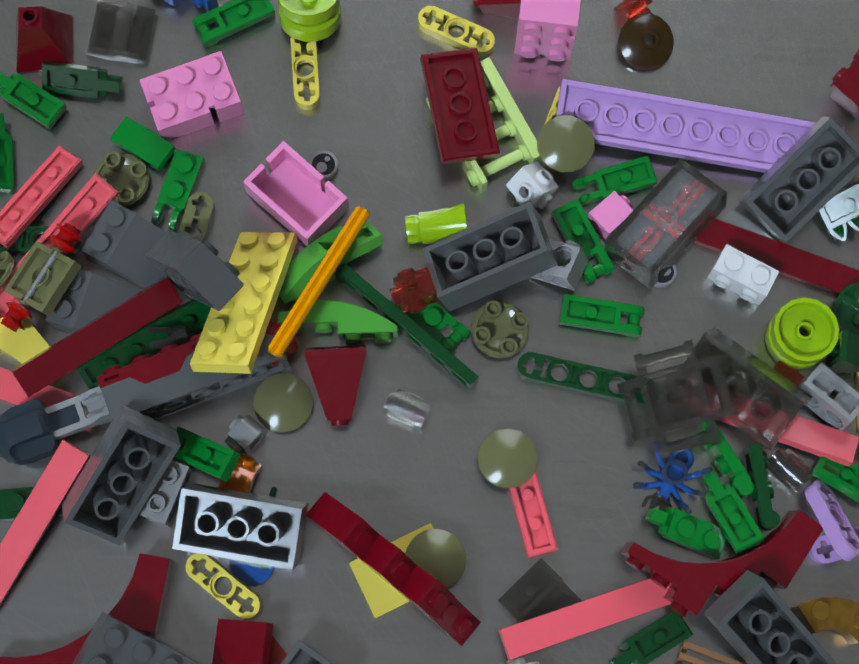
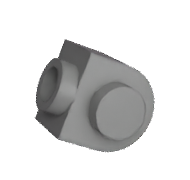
M239 415L229 425L228 429L230 431L227 433L228 438L225 440V443L237 453L241 450L246 455H249L262 441L267 431L250 415L244 417Z

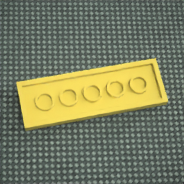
M240 232L229 263L240 272L238 278L244 285L220 311L211 308L190 362L193 372L252 373L298 242L295 232Z

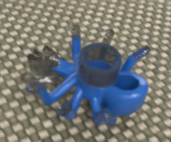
M657 440L653 441L656 458L662 468L661 473L651 469L648 464L641 460L637 464L646 473L661 478L662 481L650 483L635 482L633 487L643 489L660 487L661 490L653 495L646 496L642 507H645L647 502L653 499L649 504V508L653 509L659 506V510L665 512L666 506L673 508L669 498V494L673 493L679 507L684 509L687 514H691L692 510L683 502L676 487L690 495L705 497L706 492L692 489L684 485L683 482L684 480L695 479L701 475L711 473L713 471L712 467L688 474L694 462V455L691 449L686 446L674 448L670 452L666 464L662 457L659 442Z

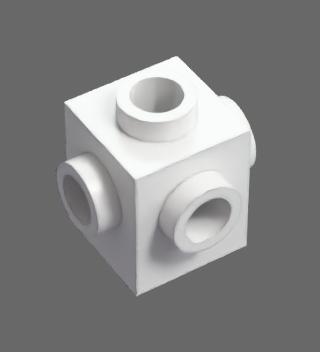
M538 161L522 166L506 184L519 205L531 201L535 208L539 207L540 209L546 207L554 199L552 194L559 188L553 180L551 173L544 169Z

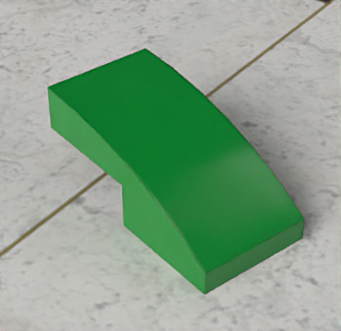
M128 117L124 118L110 137L114 145L130 152L141 159L143 163L158 171L163 168L176 150V147Z

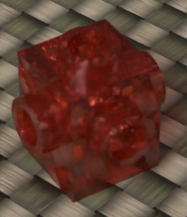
M427 267L416 271L413 268L405 269L397 274L398 277L393 278L394 288L389 289L394 305H400L403 313L408 311L411 314L418 313L427 309L428 304L437 302V293Z

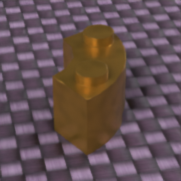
M820 597L802 602L790 608L811 634L822 630L832 631L841 635L849 644L859 643V603L840 597Z

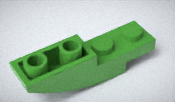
M370 222L364 224L339 266L343 263L347 264L349 261L369 253L384 244L382 234ZM342 225L328 231L313 241L291 260L278 296L284 304L299 298L342 230ZM335 272L329 282L336 279Z
M317 300L296 333H303V329H315L316 333H330L333 329L338 328L339 340H345V343L348 344L362 343V339H374V342L388 343L392 341V338H398L397 325L385 317L356 305L330 300ZM290 311L278 312V324H283Z

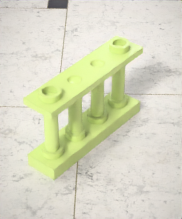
M490 57L480 61L485 86L492 96L489 101L491 113L494 111L496 113L501 112L505 119L504 125L495 129L497 141L509 135L510 137L514 136L519 145L516 150L482 167H479L476 160L465 162L468 168L466 174L473 187L477 185L481 193L487 191L488 181L486 177L520 160H528L529 164L536 161L539 164L542 163L537 150V140ZM426 98V102H427L428 107H429V109H430L429 100H428V98Z

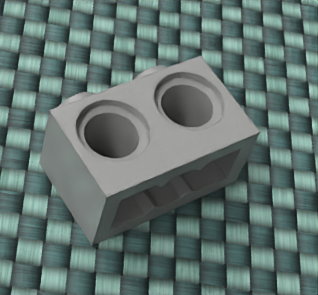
M548 235L558 265L531 278L575 291L587 265L588 258L579 244L572 241L562 243ZM570 260L567 265L561 266L563 262Z
M822 362L793 394L831 427L841 431L859 414V393Z
M172 460L139 515L171 528L178 512L181 488L190 483L194 474L193 470Z

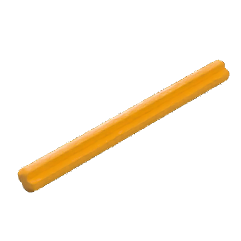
M355 207L272 339L267 351L277 358L283 356L361 231L370 214L363 207Z

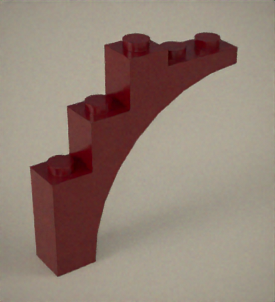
M324 492L307 512V517L322 531L372 569L461 646L481 623L439 580L419 567L401 549L381 536L363 518L328 493Z
M793 510L788 511L779 525L764 538L763 542L736 556L716 562L691 563L676 561L655 554L635 542H626L620 553L627 557L625 562L637 571L641 572L644 569L652 575L650 578L652 582L664 589L668 586L670 587L664 598L671 602L669 605L671 610L682 617H685L686 614L697 616L713 589H715L713 594L719 598L747 570L762 577L773 590L774 588L786 589L823 528L818 522L802 511Z
M140 553L132 579L121 599L108 615L149 637L151 633L160 634L174 561L170 558ZM91 630L64 647L40 655L17 658L0 657V664H72Z

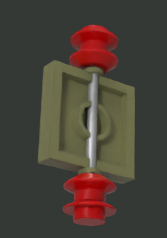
M67 222L63 226L57 224L60 230L57 236H49L51 243L54 245L52 249L38 241L34 243L4 289L5 292L17 298L20 304L14 301L6 302L9 310L6 314H0L3 318L0 322L2 325L14 332H17L19 328L25 331L22 322L24 319H32L30 311L25 307L29 308L31 306L48 317L51 315L81 268L80 264L64 255V252L75 253L76 251L72 246L75 241H83L79 237L81 231Z

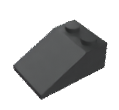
M110 200L81 249L87 260L143 289L166 277L144 256L166 232L140 215Z
M80 269L49 317L46 316L45 321L53 329L72 334L141 291Z

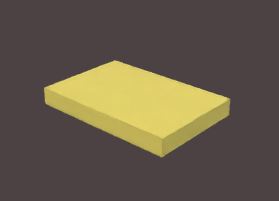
M429 523L391 543L406 554L407 547L415 536L423 531L434 528ZM359 559L349 562L375 619L410 602Z

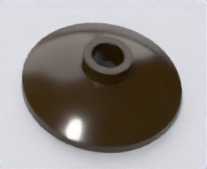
M642 13L631 17L625 22L619 33L618 44L620 52L628 64L640 70H652L662 66L669 59L673 51L674 38L669 25L662 18L654 14ZM646 35H650L653 38L652 45L646 43Z

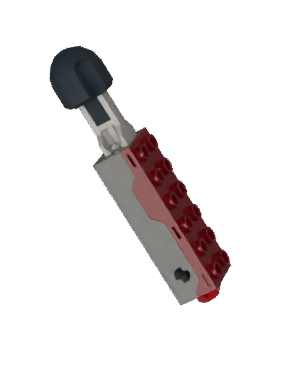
M271 318L251 374L193 372L190 362L201 336L200 333L189 338V342L183 345L171 344L165 346L160 350L161 353L154 356L142 355L134 358L130 365L122 368L117 365L105 369L103 375L97 377L98 387L47 408L38 399L14 406L0 416V457L9 463L17 465L34 463L53 456L59 447L58 440L91 427L113 421L122 405L157 420L290 369L287 355L296 352L299 348L295 336L281 358L270 354L267 351L268 346L281 327V324L273 322Z

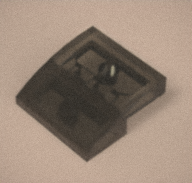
M98 0L86 55L121 62L145 63L156 9L129 2L127 6Z
M542 558L498 600L517 623L582 601Z

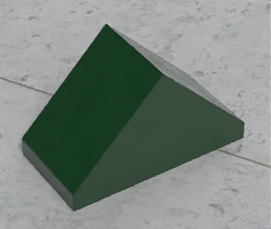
M841 331L839 333L838 342L826 358V366L834 373L859 372L858 336L848 331Z

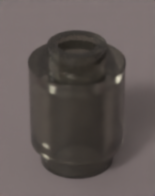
M398 389L396 393L391 392L384 408L388 409L387 416L411 427H414V425L422 427L431 407L425 403L424 399L402 389Z
M789 447L785 451L781 448L777 449L768 458V461L771 463L768 470L788 489L791 487L795 492L801 489L813 476L808 471L810 467Z

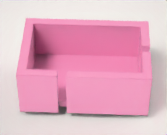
M521 0L514 53L520 54V56L525 58H535L542 54L548 57L549 60L556 62L564 61L565 59L570 60L578 27L581 0Z
M221 51L140 79L158 132L167 141L214 125L209 110L215 107L220 122L244 114L241 101Z
M284 141L265 159L268 171L271 172L269 176L265 166L260 164L243 181L246 193L287 230L295 232L297 239L306 247L321 237L349 209L348 197L330 181L325 183L324 176Z

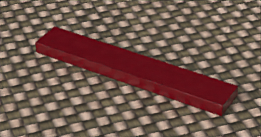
M702 213L698 216L689 241L719 253L728 244L778 270L779 275L839 296L844 288L851 284L857 283L859 286V270Z
M164 277L16 367L11 372L29 398L181 304L182 300L169 278Z

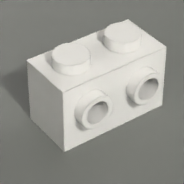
M726 244L707 278L712 280L717 286L739 294L744 300L760 305L768 295L779 271Z

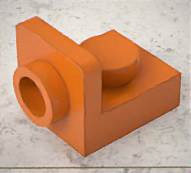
M240 454L241 457L228 481L221 480L218 488L250 493L255 477L260 472L262 465L256 463L253 457Z

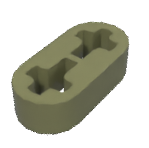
M198 191L189 197L180 231L188 235L187 231H192L195 222H197V228L201 234L195 235L194 238L198 237L203 242L208 238L215 212L214 201L208 193ZM201 200H205L208 208H203L200 216H197L198 210L195 204H200Z

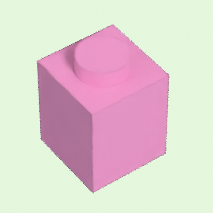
M614 191L589 212L588 218L595 231L606 242L632 219L635 211L627 197L624 195L619 196Z

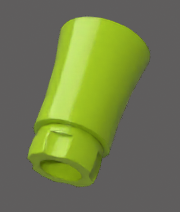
M465 203L433 211L419 212L418 215L405 216L408 244L421 242L422 244L436 243L468 229Z

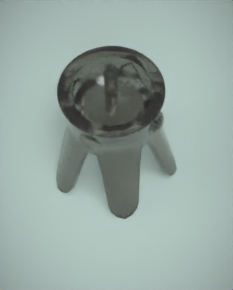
M184 324L147 328L149 332L171 334L168 337L150 342L149 347L156 349L171 344L183 345L188 343V336L194 335V333H186Z

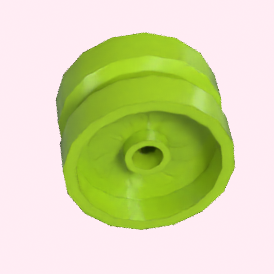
M277 0L280 24L284 32L294 39L312 42L328 38L337 30L341 23L340 0Z
M806 297L791 300L778 310L766 327L765 342L768 352L776 362L786 368L795 370L812 368L832 352L838 342L839 325L831 309L819 300Z

